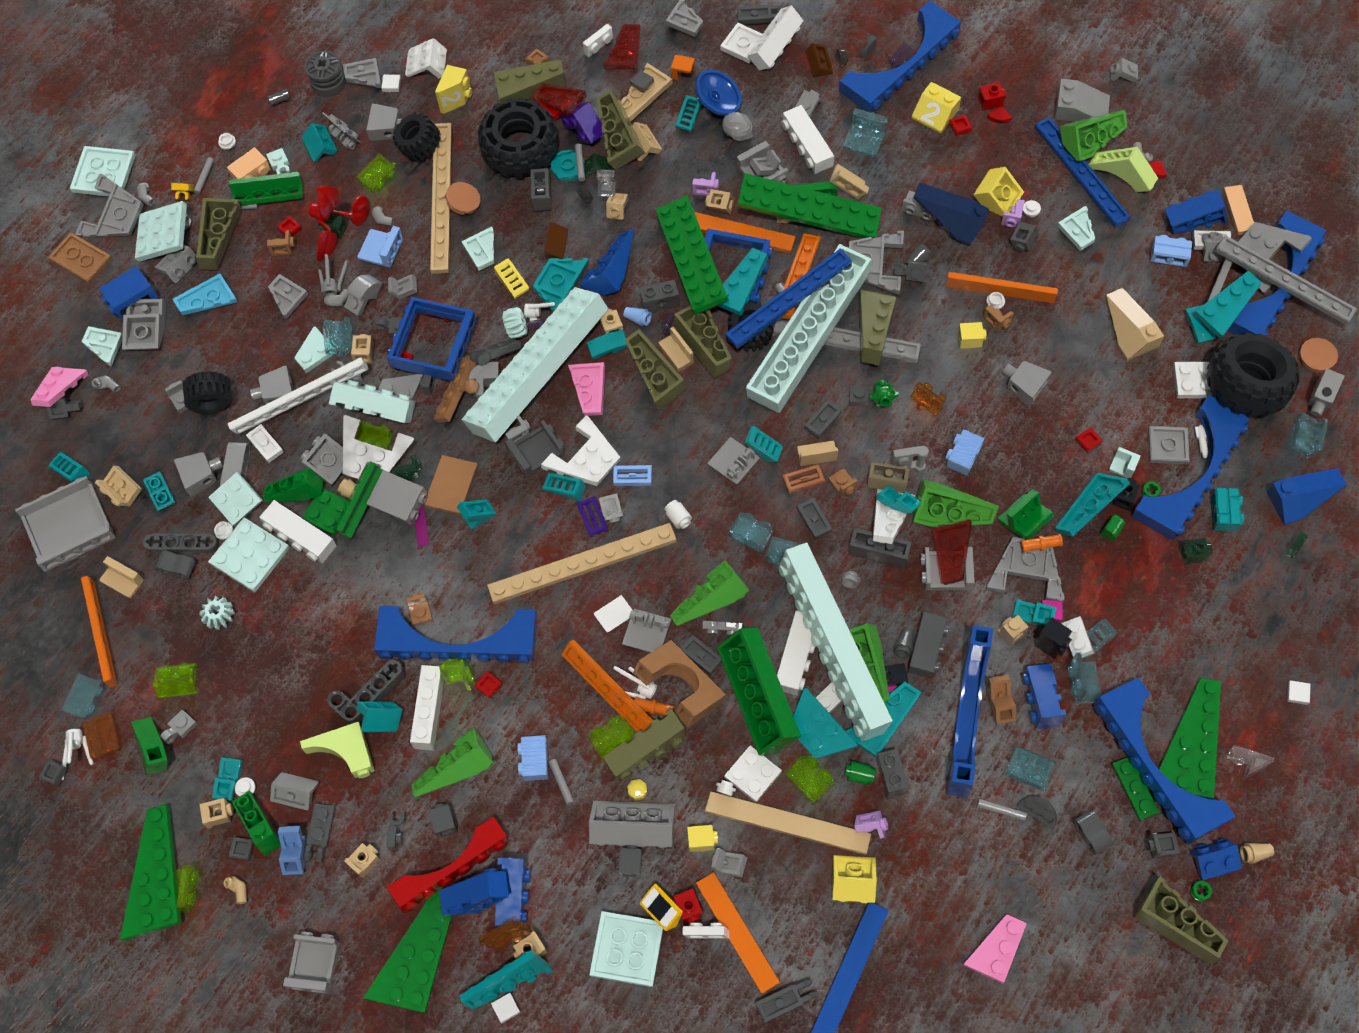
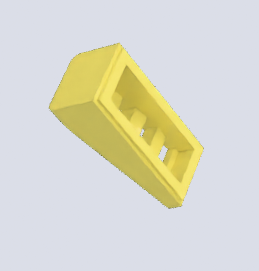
M509 259L494 267L496 276L514 299L530 290ZM520 284L522 285L521 287L517 288L516 290L513 289V288L517 287V286L520 285Z

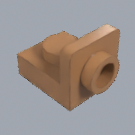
M289 230L285 231V239L267 240V247L271 256L292 255L293 247L296 246L295 237H292Z
M990 304L985 308L983 318L999 332L1003 328L1007 329L1012 324L1014 313L1010 311L1003 316L999 309Z
M844 468L828 478V482L841 498L846 495H852L857 489V479H852Z
M414 594L406 599L414 627L433 621L425 594Z

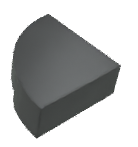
M873 35L866 40L868 43L865 48H861L860 56L863 59L876 49L877 38Z

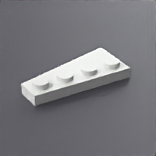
M877 489L876 497L882 491L881 489ZM876 499L873 541L892 544L908 513L892 509Z

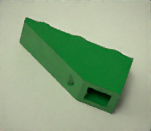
M307 468L265 486L263 502L269 503L273 502V500L276 502L310 500L322 495L323 479Z
M152 718L132 721V729L146 776L166 771L167 757Z
M250 790L232 801L255 846L264 856L281 846L277 833Z

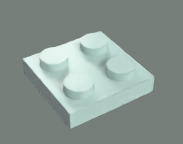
M236 472L208 497L233 526L237 525L263 501L239 472Z

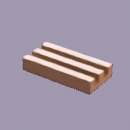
M819 464L783 475V480L789 494L825 483ZM816 471H817L816 474H812V475H809V476H804V477H801V478H799V479H796V480H793V481H790V482H789L790 479H793V478H796V477H799V476H803V475H806V474H809V473H812V472H816Z

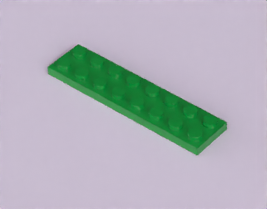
M744 173L737 207L859 238L872 237V239L877 237L882 209L881 207Z
M688 195L655 209L694 314L696 315L729 301Z

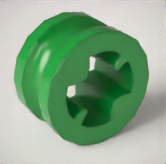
M1147 482L1142 489V496L1158 497L1161 487L1156 482ZM1149 488H1152V491L1155 490V493L1150 494L1151 492L1148 493L1147 491Z
M1198 881L1191 886L1190 894L1194 900L1202 902L1211 896L1212 888L1207 882ZM1204 888L1205 892L1199 895L1197 890Z

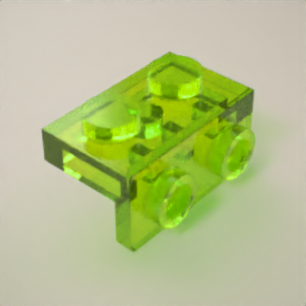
M379 153L360 172L356 180L371 193L375 189L378 191L384 185L383 180L386 177L390 179L396 172L394 170L396 163L393 162L391 164Z
M362 421L355 439L389 450L393 435L386 426H375L367 421Z
M449 659L439 664L440 672L446 684L463 681L467 691L471 690V684L474 683L473 675L470 672L469 665H465L463 659Z
M196 663L156 668L152 684L157 697L195 694L197 692L195 685Z
M615 716L604 727L601 728L600 726L593 729L588 739L603 761V756L624 741L630 743L634 733L624 717Z
M804 755L786 772V775L813 803H816L836 783L832 780L833 777L829 772L822 770L818 766L819 763L813 756Z
M183 865L182 869L176 871L178 883L176 907L180 909V912H192L196 899L195 890L199 874L198 870L193 866Z

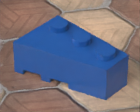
M1218 189L1208 191L1198 197H1191L1185 202L1173 204L1165 209L1173 235L1196 230L1195 227L1205 225L1206 228H1210L1214 223L1228 224L1226 206Z
M1051 663L1027 666L1025 672L1022 673V681L1024 685H1027L1026 701L1027 704L1031 705V724L1035 725V730L1060 727L1066 717V712L1060 709L1059 701H1062V698L1056 691L1057 682Z
M498 858L497 865H500V871L506 872L509 897L496 904L495 927L497 930L523 931V925L527 924V912H524L525 904L529 902V891H526V885L530 883L531 870H528L523 859Z
M495 868L487 869L480 875L439 890L442 916L480 914L509 897L506 872L497 871Z

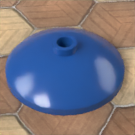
M705 70L699 74L695 81V90L700 102L708 110L715 114L726 116L740 108L742 101L740 90L729 76L717 70Z

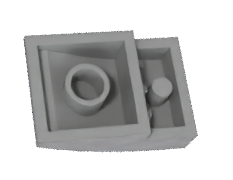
M139 299L126 307V315H123L122 350H151L160 348L167 311V303L163 299Z

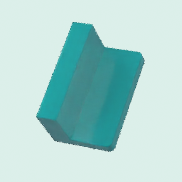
M311 123L302 135V140L313 162H317L323 153L335 155L338 151L324 125Z
M393 701L358 702L356 708L364 715L361 726L363 732H395L398 730L403 709Z

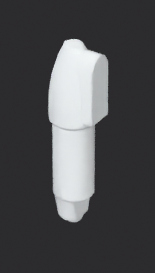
M1202 425L1195 427L1196 439L1199 440L1200 453L1203 458L1208 457L1206 431Z

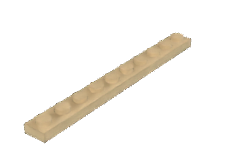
M451 123L435 124L441 133L439 135L441 139L438 141V147L433 152L431 274L449 273L451 209L447 205L445 194L451 185Z
M667 523L488 584L493 603L497 604L676 543L677 539L671 524Z

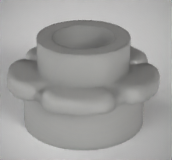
M854 571L845 572L842 574V584L846 588H856L857 584L860 583V577H857L858 575Z

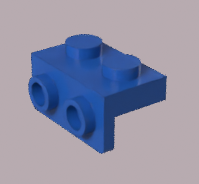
M1218 839L1216 843L1209 845L1201 844L1196 846L1195 849L1190 850V854L1196 860L1199 878L1202 880L1242 869L1238 846L1229 839Z

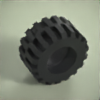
M420 112L408 114L406 118H402L401 122L396 125V129L393 132V143L410 160H423L436 150L435 148L439 145L438 141L441 139L439 136L441 133L427 115Z
M749 301L744 306L742 316L730 312L728 316V331L761 308V303L757 302L755 304L753 301ZM774 322L738 349L744 348V351L747 352L748 349H752V352L756 351L757 348L759 350L763 349V345L767 346L769 341L772 340Z
M210 371L191 374V376L186 377V380L183 381L184 404L190 411L201 414L217 413L227 409L232 403L231 384L225 374Z

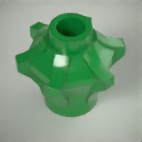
M879 380L874 384V390L869 395V399L874 400L875 407L877 408L880 406H892V401L894 398L899 397V393L892 389L893 385L888 384L886 380Z

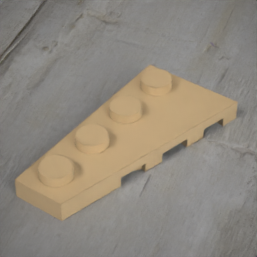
M648 63L643 72L652 76L654 83L644 92L631 86L628 95L621 100L630 122L673 84L670 77Z

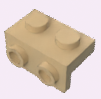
M113 466L104 480L97 479L95 482L100 487L99 490L111 498V502L119 507H130L142 490L119 466Z

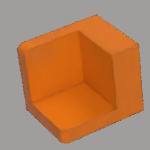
M675 55L671 65V79L678 80L680 72L691 73V71H694L695 58Z

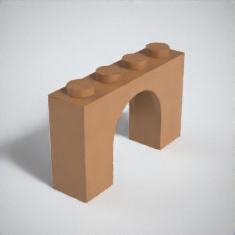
M672 640L640 659L633 671L646 686L664 675L678 676L689 684L693 694L681 701L675 711L676 716L688 728L718 708L726 696L721 688Z

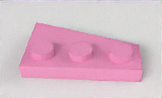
M604 362L568 365L584 416L603 415Z
M52 367L30 399L32 406L51 407L65 395L64 392L68 388H74L78 385L77 381L79 379H85L89 376L87 370Z
M1007 914L963 966L1003 984L1027 923Z

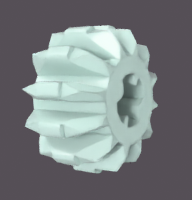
M516 307L503 311V323L509 337L518 339L527 335V323L521 309Z
M215 596L213 601L207 598V605L202 604L204 610L200 611L202 622L207 624L208 628L212 629L215 627L219 630L221 625L227 627V621L233 622V619L230 617L234 615L233 605L231 602H227L226 598L222 597L219 599V597Z

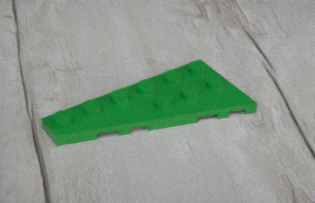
M1200 678L1159 767V771L1185 791L1213 800L1221 681Z
M167 804L147 809L120 937L121 941L131 940L182 924L170 806Z
M443 887L435 891V895L427 900L363 999L426 1014L453 915L442 916L439 890L444 889Z

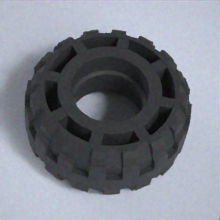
M512 98L507 99L504 103L499 102L493 106L492 110L486 112L478 128V143L484 161L488 163L493 171L501 173V175L507 178H511V176L517 179H524L525 176L531 177V169L547 168L557 154L559 136L556 122L553 120L552 114L536 101L529 102L526 98H520V100H513ZM524 130L532 133L525 140L518 142L504 139L506 135L515 131Z
M1243 333L1242 335H1233L1226 339L1224 343H1220L1209 361L1206 377L1207 384L1211 388L1210 392L1220 401V404L1225 408H1230L1234 413L1239 415L1241 413L1246 415V417L1255 418L1256 416L1267 417L1285 408L1298 388L1300 370L1297 367L1296 358L1292 357L1291 352L1277 340H1272L1262 334Z

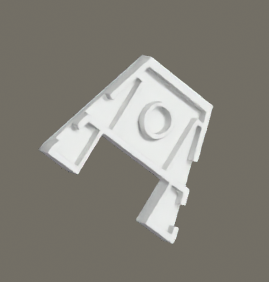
M586 415L576 426V431L589 439L568 463L551 453L541 464V468L547 471L548 469L556 471L559 475L565 474L582 479L585 483L598 486L620 461V456Z

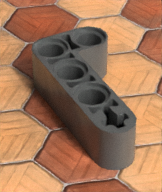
M388 661L351 699L340 691H333L329 694L327 702L332 710L348 725L356 722L361 723L364 715L356 709L358 702H362L367 697L371 698L370 701H383L403 681L405 671L398 661ZM385 683L383 688L376 689L378 684ZM343 699L340 705H334L337 700ZM351 712H356L353 718H348Z

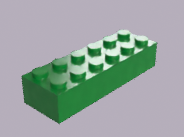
M758 627L740 628L717 646V650L758 755L777 754L800 738L801 734Z

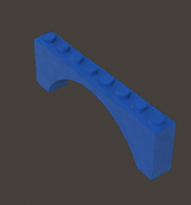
M930 0L918 13V22L921 24L923 31V42L916 54L906 63L888 71L878 73H854L850 71L839 80V92L869 114L874 109L877 110L885 99H889L895 90L900 89L905 81L911 79L916 71L922 69L930 59L935 58L937 53L942 48H946L953 38L958 37L961 22Z
M1286 211L1277 228L1312 237L1311 242L1301 253L1290 245L1283 244L1288 259V270L1299 276L1301 273L1305 274L1310 266L1307 262L1309 260L1313 261L1318 253L1315 249L1317 247L1321 248L1326 240L1323 237L1326 230ZM1280 288L1264 299L1247 303L1227 331L1234 335L1252 333L1267 336L1269 333L1266 330L1267 327L1270 326L1272 328L1277 320L1275 314L1282 312L1286 305L1283 301L1285 299L1289 300L1292 294Z
M1208 395L1196 415V418L1201 421L1206 431L1209 443L1210 456L1206 473L1195 484L1181 492L1160 497L1144 495L1132 515V518L1172 541L1176 535L1181 536L1186 528L1183 525L1186 520L1190 522L1195 513L1192 509L1195 505L1197 507L1200 506L1204 499L1202 493L1210 490L1214 483L1211 481L1212 477H1218L1223 469L1220 467L1221 463L1224 462L1226 464L1231 456L1229 450L1231 448L1235 449L1241 440L1237 437L1239 434L1244 435L1249 427L1246 423L1250 417L1232 412L1233 410L1228 407L1225 408L1219 403L1218 399L1211 395Z
M379 606L374 651L378 657L389 660L391 657H399L402 660L419 658L420 660L428 661L431 658H437L441 661L458 659L462 662H468L470 659H474L480 662L497 660L501 663H507L510 660L528 663L529 661H534L538 617L536 610L516 609V613L511 620L494 634L469 644L449 645L434 642L417 633L403 619L399 606Z
M973 625L967 641L946 795L967 798L973 786L976 766L975 743L978 716L991 649L993 628Z
M1138 677L1100 696L1094 704L1095 710L1107 724L1109 732L1114 734L1118 740L1120 748L1130 758L1132 766L1139 771L1143 782L1153 792L1155 800L1162 805L1168 819L1178 829L1180 837L1190 845L1225 826L1236 816L1224 799L1220 801L1206 799L1185 791L1167 779L1153 763L1144 745L1141 732L1142 708L1150 693Z

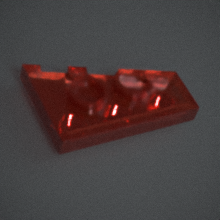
M623 24L616 38V43L611 48L609 57L603 64L604 69H638L640 24Z
M542 84L534 93L536 100L567 116H570L587 96L585 90Z
M970 519L933 529L940 573L944 585L964 581L972 525Z

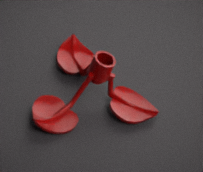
M331 186L316 187L318 204L313 203L310 206L309 215L318 219L317 223L326 228V230L322 231L318 240V261L325 259V254L330 256L337 244L336 234L331 232V228L323 221L328 220L331 213L353 216L352 223L361 225L366 221L370 212V201L367 197H357L353 202L351 213L336 211L333 207L339 201L338 190Z

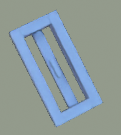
M614 466L613 484L614 486H652V466ZM618 472H648L647 474H618Z

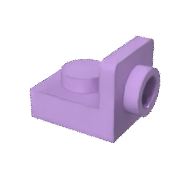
M712 172L711 180L693 178L692 187L694 195L707 196L710 194L711 189L718 190L719 179H716V172Z
M1017 199L1016 206L1012 205L1011 213L1004 212L1001 225L1017 227L1019 221H1021L1025 200Z
M881 811L856 815L854 826L857 833H867L877 829L880 839L885 838L888 823L886 818L882 817Z

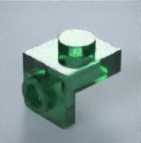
M593 153L584 162L585 175L589 176L592 172L609 177L612 166L608 163L607 157Z
M410 454L411 464L393 467V474L408 481L419 478L418 471L421 470L420 460H416L415 455Z

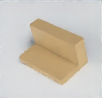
M635 122L632 126L645 151L644 154L637 157V160L642 161L649 152L659 154L662 148L647 124Z
M839 164L835 166L830 179L831 183L856 199H860L868 193L869 187L865 185L863 179Z
M671 327L670 336L658 342V346L676 370L680 372L694 363L693 352L676 329Z
M834 441L797 446L800 466L837 461L838 448L835 447Z
M107 556L103 563L108 569L100 578V582L120 594L132 598L144 579L137 572Z

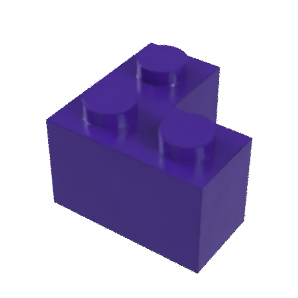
M589 102L575 103L560 114L563 125L568 129H576L579 140L584 144H592L604 135L602 133V123Z

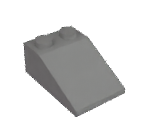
M1061 79L1057 92L1055 120L1075 122L1108 114L1110 95L1078 80Z

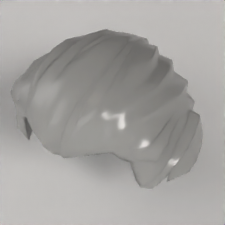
M732 112L724 117L722 126L727 137L731 136L736 141L748 140L753 137L752 122L746 114Z

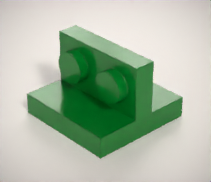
M1032 489L1028 494H1023L997 519L998 523L1021 538L1029 540L1054 516L1051 510L1041 505L1039 492Z

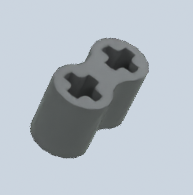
M162 550L154 569L162 574L188 580L196 561L186 555H178Z
M1091 810L1073 820L1077 831L1094 855L1114 844L1111 835L1104 828L1095 811Z

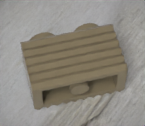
M872 462L867 487L884 489L889 485L897 492L905 493L909 467L893 466V464L890 466L885 463L878 464V462Z

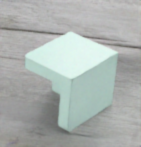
M1119 447L1109 471L1125 478H1131L1141 455Z

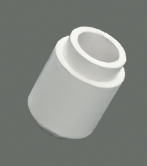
M674 500L667 504L665 507L666 515L677 529L688 527L692 516L682 503Z

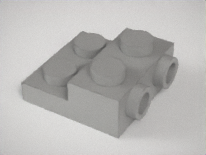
M324 433L322 437H316L311 444L314 447L310 451L306 450L302 454L300 465L305 469H311L323 481L332 486L343 472V447Z

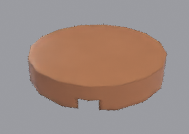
M465 182L453 183L448 187L445 194L448 207L453 212L461 215L474 213L480 204V194L477 189Z
M1311 338L1305 341L1298 355L1304 368L1315 373H1323L1326 368L1331 370L1338 360V352L1335 346L1322 338Z

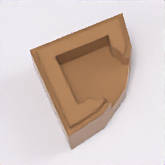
M538 49L534 50L525 59L526 63L530 65L550 61L549 57Z

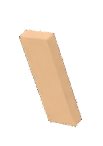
M1242 185L1224 187L1223 193L1236 234L1243 235L1254 224Z

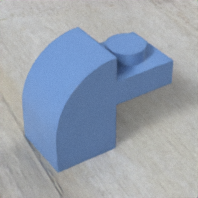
M300 826L279 827L278 835L282 848L279 863L282 875L303 874L306 863L304 860L306 838L302 836Z

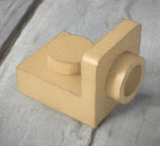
M611 192L606 202L607 218L624 219V208L628 202V194Z

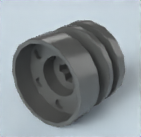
M318 51L306 60L305 71L315 94L327 98L334 97L344 90L346 85L345 74L336 54L330 51Z

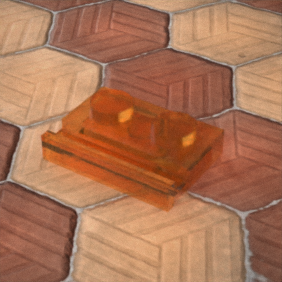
M111 712L92 718L87 722H82L89 755L92 760L121 751L114 716Z
M511 920L479 937L480 946L486 944V947L494 948L497 951L508 948L509 944L522 941L525 938L524 936L532 933L530 924L518 921L514 923Z

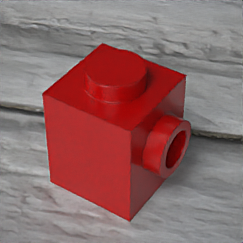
M1000 82L979 88L978 100L983 111L1003 106L1006 91L1001 87Z
M693 888L673 896L675 904L683 911L681 914L683 924L688 922L690 925V923L700 921L703 912Z

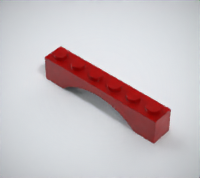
M492 817L475 829L473 838L467 848L450 865L429 874L404 875L387 886L388 892L402 914L406 911L410 912L423 899L428 900L436 893L435 891L441 887L446 888L454 881L453 879L459 875H466L470 872L471 867L477 863H484L489 858V855L495 851H502L506 844L509 843L507 835L496 819Z

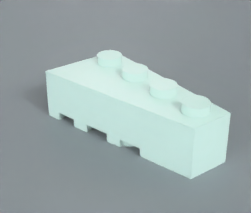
M348 379V382H334L329 400L331 405L345 404L346 409H363V413L371 415L380 414L382 418L402 423H411L416 402L410 400L408 395L399 394V396L393 395V391L386 389L378 391L376 386L365 384L364 387L359 385L358 381Z

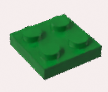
M322 487V495L314 498L301 518L314 527L335 537L337 532L333 531V528L347 500Z

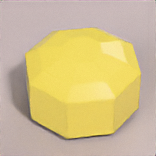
M641 779L632 780L627 786L628 794L634 800H642L647 794L646 783Z

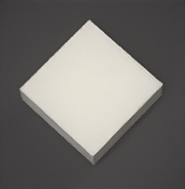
M383 75L382 92H399L401 76Z
M1289 681L1287 702L1308 705L1310 703V684Z
M511 993L491 1003L501 1024L521 1013Z

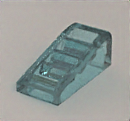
M1105 618L1087 632L1088 637L1096 644L1095 647L1092 645L1094 653L1117 635V631ZM1095 632L1101 637L1102 641L1096 637ZM1093 654L1083 657V659L1087 660Z

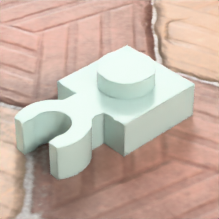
M282 148L266 154L273 171L276 170L277 174H281L284 171L291 173L287 166L290 164Z

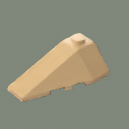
M1123 288L1106 295L1109 312L1113 320V329L1116 332L1117 346L1127 361L1160 346L1164 337L1163 333L1155 321Z

